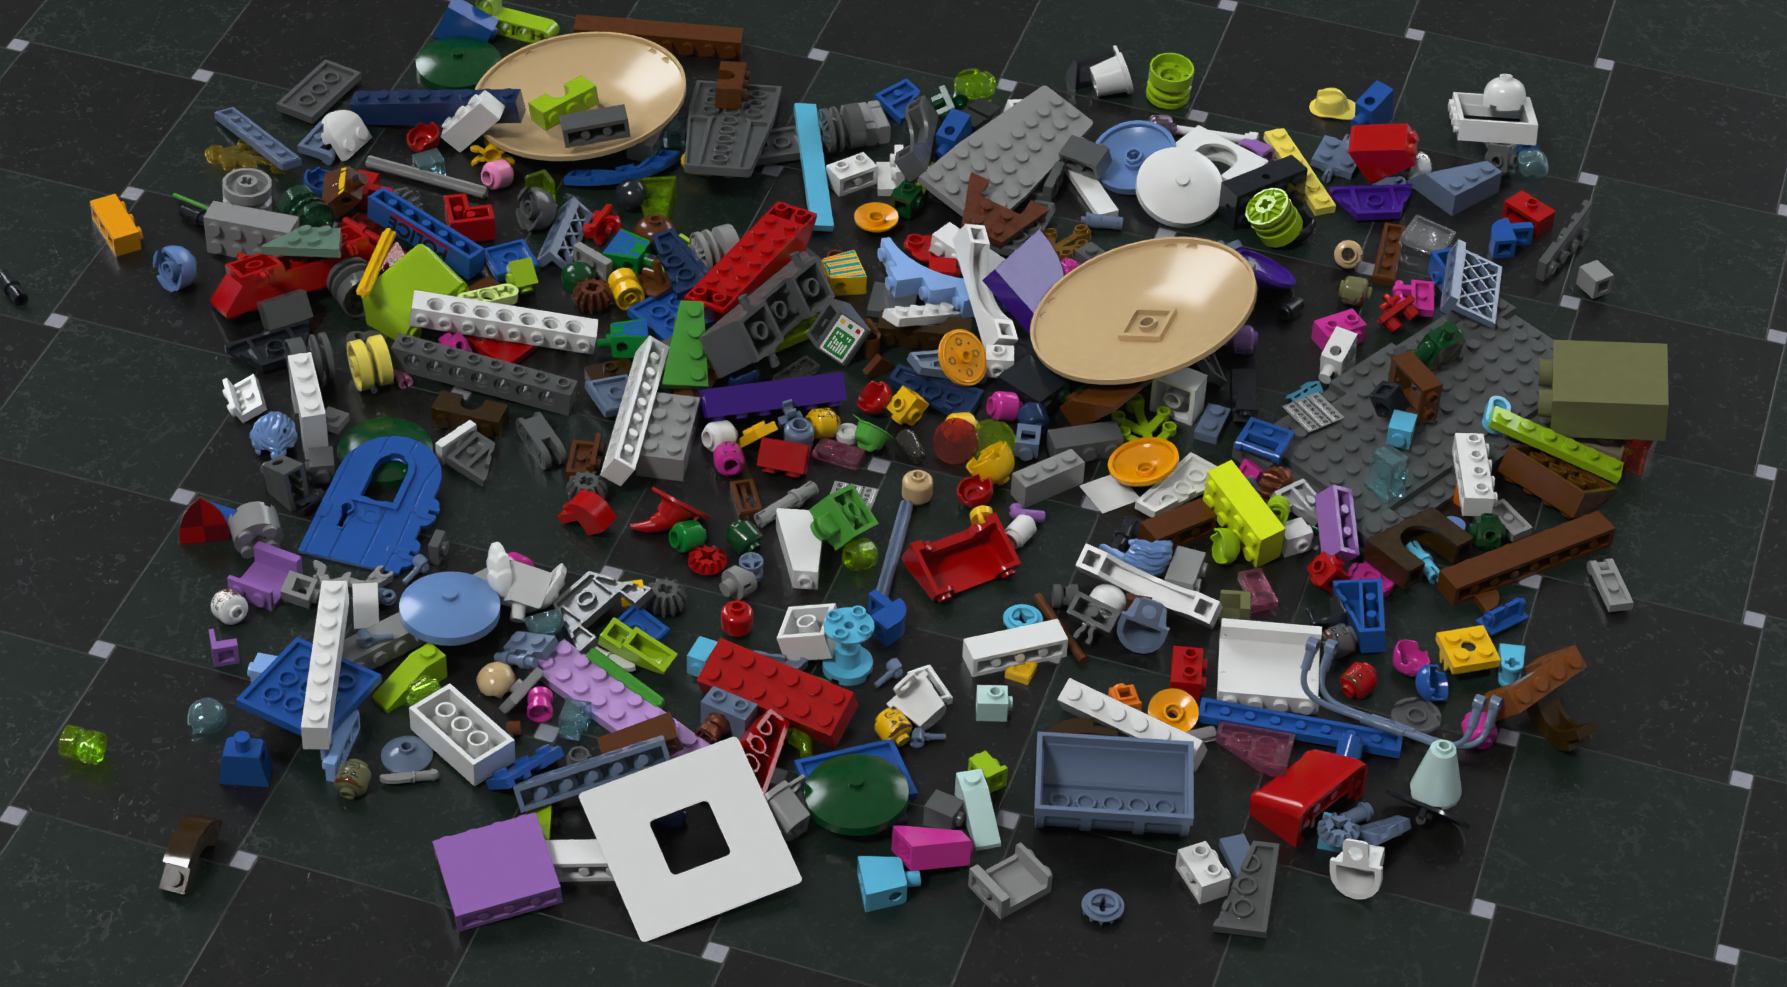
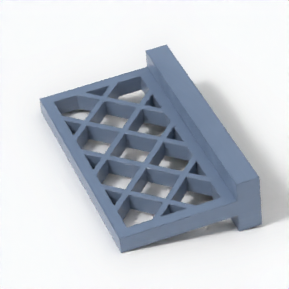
M1458 239L1447 254L1440 311L1448 315L1451 310H1454L1493 328L1496 323L1502 266L1466 250V242ZM1466 259L1472 261L1474 265H1470ZM1487 269L1494 271L1495 274L1490 275ZM1475 270H1479L1483 277H1479ZM1467 272L1472 279L1469 280L1464 273ZM1484 282H1488L1492 289H1488ZM1477 284L1481 291L1478 292L1473 285ZM1462 287H1466L1470 294H1467ZM1482 296H1486L1491 303H1486ZM1475 298L1479 305L1476 306L1471 299ZM1460 301H1464L1469 308L1459 304ZM1484 310L1488 317L1484 316L1480 311Z

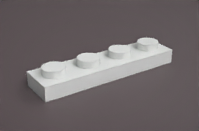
M941 302L938 305L895 306V308L884 309L882 318L897 327L939 324L946 321L948 317L960 318L961 313L954 310L953 305Z

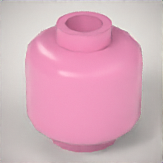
M503 159L486 163L481 172L483 184L491 190L508 187L514 179L513 168Z

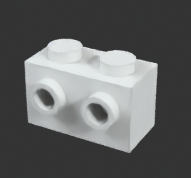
M864 152L826 165L827 183L839 197L877 184V165Z
M1206 841L1178 849L1175 867L1199 904L1228 895L1229 884L1231 883L1230 872L1222 866L1217 852L1212 850Z

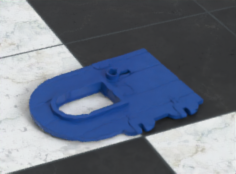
M400 436L379 437L366 441L354 448L339 465L298 552L370 570H375L376 567L382 565L384 566L383 572L388 574L390 571H393V575L399 576L402 570L412 568L413 558L421 552V545L416 540L421 528L431 527L437 518L435 515H438L440 512V504L435 499L442 482V470L437 456L420 441ZM389 461H399L408 465V472L393 503L375 501L364 496L373 477L372 473L381 464ZM347 514V518L344 522V515ZM341 521L344 522L342 527L339 526Z

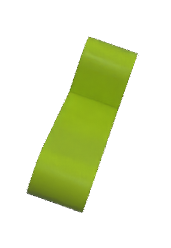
M502 0L476 1L475 5L477 8L499 19L496 28L499 29L498 35L535 43L556 37L560 31L559 25L554 20L502 7Z

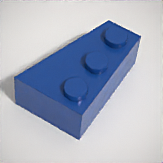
M1382 578L1333 581L1334 599L1338 595L1342 604L1347 609V626L1350 625L1354 629L1359 641L1357 646L1360 652H1386Z

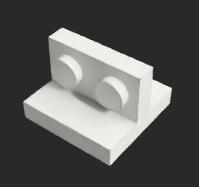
M894 145V154H890V162H876L878 196H891L894 188H897L903 181L908 182L894 162L896 152L903 149V145Z

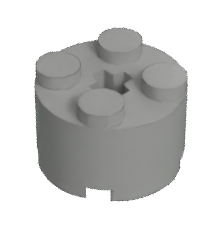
M255 501L239 506L237 513L233 517L231 513L228 519L235 549L241 553L243 558L249 559L254 557L253 547L258 541L280 548L283 533L274 506H265L264 502Z

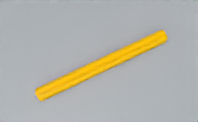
M386 228L382 233L357 287L356 294L361 295L363 299L370 294L395 239L396 232L391 231V228Z

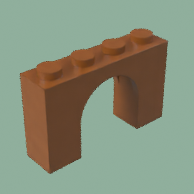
M1572 645L1537 658L1523 668L1526 676L1484 694L1483 696L1488 698L1484 712H1488L1489 701L1492 695H1495L1504 700L1496 721L1519 714L1587 667L1577 647Z

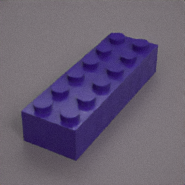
M843 372L697 390L698 397H700L701 418H707L708 422L723 421L726 415H730L731 419L747 418L749 412H753L754 416L770 415L773 409H776L777 413H784L782 402L792 399L793 409L799 406L800 410L816 409L819 403H822L823 407L840 406V401L847 400Z

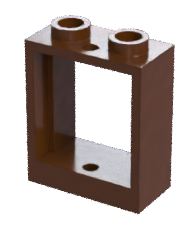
M1412 351L1392 357L1388 382L1401 385L1409 404L1404 412L1417 414V426L1436 420L1443 384ZM1412 383L1421 391L1420 396L1411 387Z

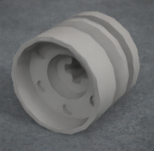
M728 223L714 227L712 232L705 229L701 233L699 231L692 233L689 238V246L706 267L711 270L740 240L736 230Z

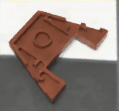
M971 172L961 228L965 224L985 226L989 243L1001 248L1019 236L1022 230L1033 226L1035 221L1047 216L1049 208L1032 200L1024 212L1018 214L990 199L982 197V194L988 187L989 180Z

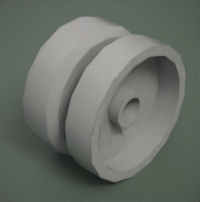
M241 168L229 172L223 178V203L272 211V180L268 174L254 168Z

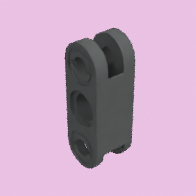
M540 412L534 413L533 417L525 420L522 417L516 419V428L521 440L542 470L551 468L552 461L554 460L558 465L567 462V454L562 442Z

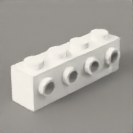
M1455 433L1452 455L1462 516H1481L1482 513H1492L1493 507L1497 506V492H1493L1495 478L1490 475L1492 461L1488 460L1489 444L1485 443L1484 434Z

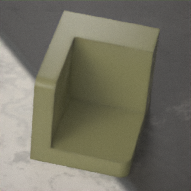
M1221 590L1219 601L1223 609L1218 617V623L1221 625L1222 618L1249 620L1250 592Z

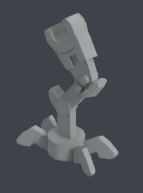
M318 560L313 561L314 570H317L313 578L318 579V589L320 590L322 580L347 581L349 587H352V584L377 582L378 588H382L393 581L394 572L390 571L388 574H383L384 566L382 565L376 567L366 581L351 578V572L345 573L342 577L330 579L328 574H325L327 566Z

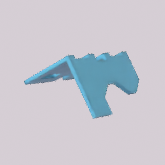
M1319 381L1307 382L1300 386L1301 389L1287 395L1286 399L1291 398L1294 402L1313 393H1323L1324 391Z

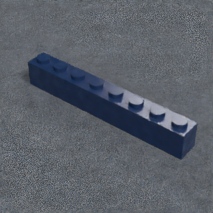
M487 88L482 90L424 89L411 91L361 90L355 91L350 102L351 111L356 113L365 125H414L420 122L423 124H430L431 122L443 124L448 117L453 118L461 106H467L475 94L480 95L484 90L505 105L500 120L495 124L521 123L526 112L521 89Z

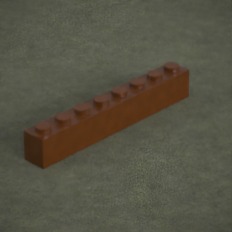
M579 14L576 15L573 33L615 32L634 35L664 47L673 55L741 60L744 46V28Z
M1599 511L1585 514L1572 521L1564 522L1561 525L1546 529L1532 536H1527L1498 549L1466 559L1461 563L1445 567L1439 572L1437 589L1452 606L1474 599L1476 594L1500 589L1612 546L1616 528Z

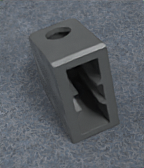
M279 455L262 464L260 472L265 477L269 494L289 511L293 512L298 509L295 507V502L310 494L303 463L287 456Z

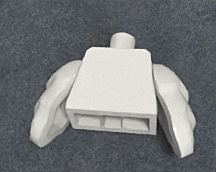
M500 542L491 544L486 560L488 570L487 581L490 587L498 593L500 604L511 607L510 621L523 623L526 613L542 610L553 604L559 597V592L565 584L567 568L563 563L559 564L550 573L514 560L509 561V557Z

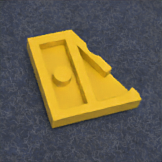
M762 421L742 431L744 436L736 441L742 448L761 439V437L777 431L778 428L774 421L768 424Z

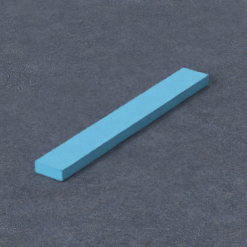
M795 103L793 109L808 211L817 213V219L812 231L833 232L834 223L816 104Z

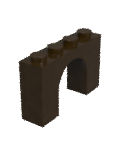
M1430 507L1408 519L1402 520L1390 528H1386L1374 536H1370L1364 543L1362 559L1405 590L1421 581L1425 562L1405 548L1404 545L1410 542L1413 544V541H1417L1419 545L1431 548L1450 563L1455 564L1469 557L1474 537L1434 507Z

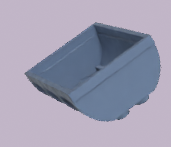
M1038 731L1034 802L1035 828L1054 826L1079 828L1080 831H1091V829L1131 831L1132 834L1143 835L1144 832L1177 834L1179 837L1188 838L1190 826H1193L1194 741Z

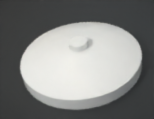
M1171 147L1153 153L1143 162L1138 171L1135 188L1140 205L1153 219L1171 227L1190 228L1205 223L1217 212L1221 182L1223 180L1216 166L1204 155L1187 148Z

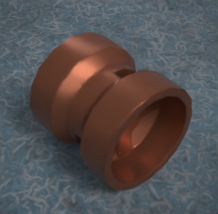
M712 712L706 717L704 724L698 727L695 736L704 739L712 745L720 742L721 737L729 731L730 724L723 715Z

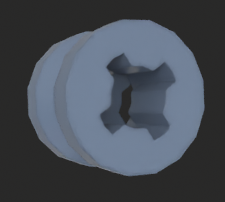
M755 552L741 555L739 566L754 573L757 582L763 578L762 556Z

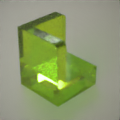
M545 169L525 176V187L543 188L551 193L555 200V181Z

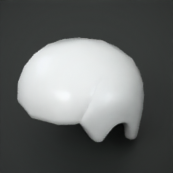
M1099 585L1090 594V597L1121 612L1126 609V595L1115 585Z

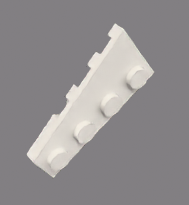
M1190 452L1178 463L1177 468L1170 476L1154 484L1135 501V509L1152 518L1192 500L1204 493L1207 471L1217 466Z

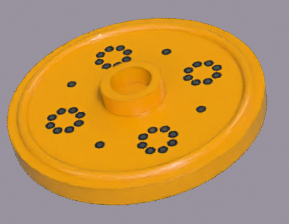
M955 329L943 336L938 348V358L945 375L959 386H972L981 381L986 373L987 365L986 352L980 340L973 333L964 329Z

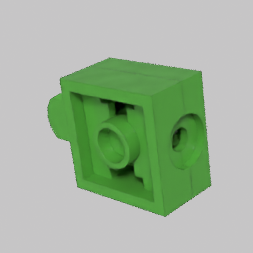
M852 483L828 495L809 509L814 520L810 525L813 535L820 541L827 540L835 550L859 539L879 524Z

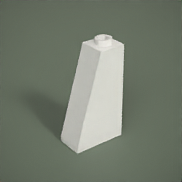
M777 508L776 531L792 587L817 590L823 541L817 539L811 531L810 525L814 521L813 516L809 510Z

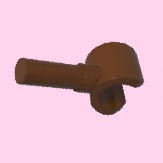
M508 721L506 723V733L512 738L513 736H521L520 721Z

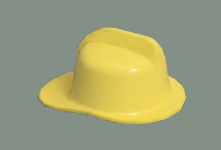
M1337 88L1318 90L1316 99L1309 105L1310 111L1318 117L1352 120L1355 117V102L1347 99L1346 95Z

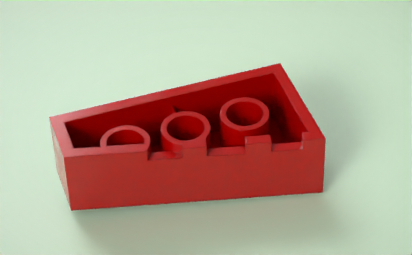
M771 708L753 721L739 739L764 795L767 793L790 725L788 720Z

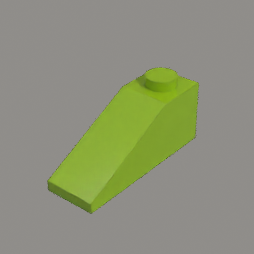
M427 643L412 652L371 696L372 701L386 713H389L447 677L446 655L431 643Z

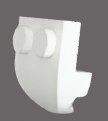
M338 110L328 113L321 122L324 124V132L321 133L324 145L331 144L341 161L348 160L372 138L362 119L352 111Z

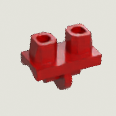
M606 204L602 211H595L593 213V222L585 224L582 231L586 239H594L596 245H602L611 233L616 234L622 229V223L619 216H614L613 205Z
M1386 293L1382 296L1384 303L1379 306V309L1382 312L1388 308L1390 310L1381 315L1376 323L1380 328L1384 326L1393 334L1402 327V324L1397 319L1399 314L1402 313L1408 321L1413 320L1419 315V311L1414 304L1416 299L1411 294L1396 305V302L1401 299L1400 296L1396 294L1391 298Z

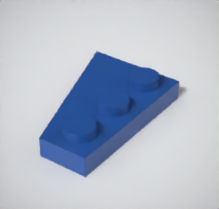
M550 744L544 745L535 750L536 755L530 758L526 755L515 760V765L509 769L505 766L492 772L493 777L485 780L489 790L510 789L516 785L515 782L532 776L530 770L537 771L543 769L565 756L561 746L551 747Z

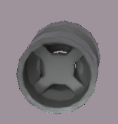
M1052 584V608L1069 607L1078 591V584H1069L1068 586Z

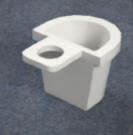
M1116 45L1113 46L1114 57L1090 67L1092 84L1098 97L1123 92L1129 95L1134 92L1126 62Z
M925 670L917 677L912 672L905 676L894 686L893 690L896 696L887 703L889 708L901 710L907 719L923 730H927L936 724L946 712V706L931 685L930 676Z
M1345 839L1343 851L1336 858L1332 857L1330 859V876L1337 890L1353 899L1372 897L1381 887L1385 847L1369 845L1365 841Z

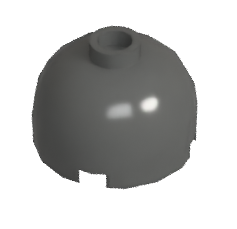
M524 187L517 197V201H520V208H516V216L520 227L523 230L527 228V231H540L549 227L558 210L551 193L539 187Z

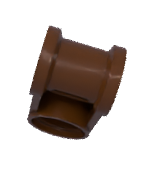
M867 318L864 322L871 332L858 351L863 358L873 359L876 354L880 355L881 334L873 321Z

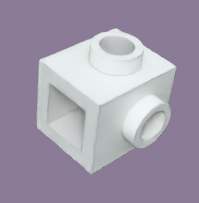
M986 345L987 369L985 374L987 377L997 378L998 375L1014 365V346Z

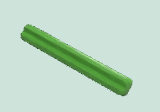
M591 648L586 654V657L591 662L604 669L606 673L617 681L622 682L625 687L640 695L653 706L660 709L665 706L664 698L596 648Z

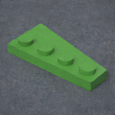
M681 300L678 305L661 388L690 390L708 388L707 354L699 339L705 333L704 303L701 301Z

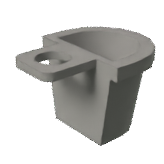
M804 774L789 783L784 780L764 795L785 841H791L807 831L810 813L795 795L805 786L806 776Z

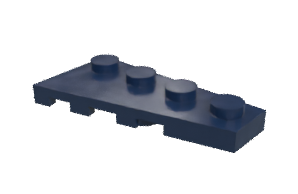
M670 228L652 235V241L677 300H680L710 270L680 236Z
M900 364L896 366L889 377L890 386L900 390L903 385L917 392L929 403L930 407L948 416L952 413L969 412L973 415L984 397V390L973 386H959L950 379L919 375L914 368Z

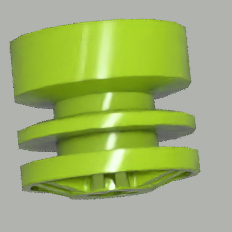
M1163 53L1154 57L1149 67V78L1146 87L1147 99L1155 106L1163 109L1183 107L1190 98L1191 84L1194 76L1192 62L1183 55L1176 53Z
M1269 188L1257 193L1246 206L1245 215L1247 220L1256 231L1262 243L1268 247L1277 248L1285 246L1292 242L1302 230L1303 220L1301 215L1293 206L1286 192L1279 188Z

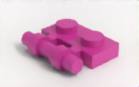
M1401 280L1395 282L1392 294L1393 296L1398 294L1401 298L1396 302V305L1404 300L1405 296L1412 294L1416 299L1414 304L1419 311L1418 316L1433 317L1434 281L1411 280V285H1404V282Z

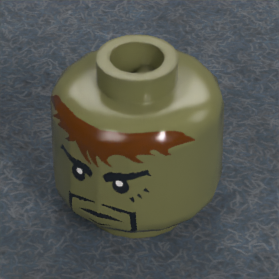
M1348 276L1345 280H1341L1338 298H1342V302L1345 305L1362 307L1366 300H1371L1373 287H1368L1369 282L1366 278Z
M349 759L339 765L334 779V787L343 798L352 800L355 797H361L367 791L372 773L365 762L358 759Z

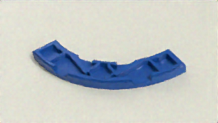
M661 149L637 166H634L633 163L615 167V171L574 168L564 177V184L599 186L618 184L629 178H645L676 164L681 160V152Z

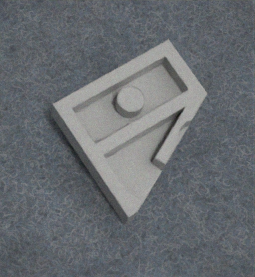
M1304 478L1275 491L1271 495V497L1275 495L1286 497L1291 504V513L1302 517L1304 521L1314 527L1318 525L1315 500L1317 493Z

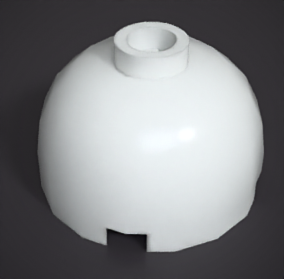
M1500 74V77L1494 78L1486 85L1483 94V105L1487 108H1490V105L1496 106V110L1499 111L1520 110V105L1526 106L1524 85L1519 80L1513 78L1511 74Z

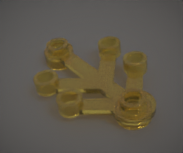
M239 139L235 146L222 148L219 145H212L205 150L207 161L212 164L220 163L226 171L235 170L236 162L242 168L257 169L258 163L270 165V170L273 173L281 174L288 171V169L282 171L265 157H259L258 155L261 154L255 149L250 150L251 146L242 139Z

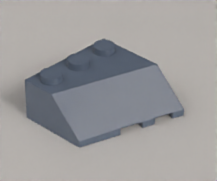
M1488 161L1425 173L1407 179L1406 183L1412 184V188L1449 215L1454 216L1498 193L1502 171Z

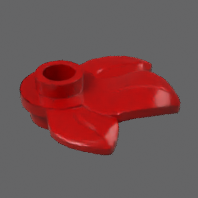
M911 234L904 241V248L919 261L929 262V257H938L930 251L931 235Z

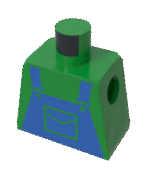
M620 229L602 253L603 256L612 260L613 272L620 268H629L636 275L641 274L643 267L653 268L652 261L659 259V256L651 252L650 240L624 229Z
M647 318L611 323V334H597L598 348L612 347V357L634 358L636 351L648 338Z

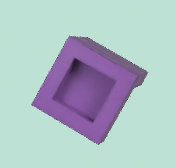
M209 629L214 667L240 663L237 638L216 641L214 629Z

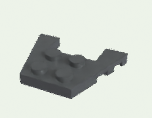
M588 571L553 602V605L578 652L581 655H586L591 648H595L598 645L597 637L589 632L587 628L594 624L599 617L611 609L621 598L639 609L655 594L652 588L648 586L641 588L633 582L626 581L623 583L616 581L614 577Z

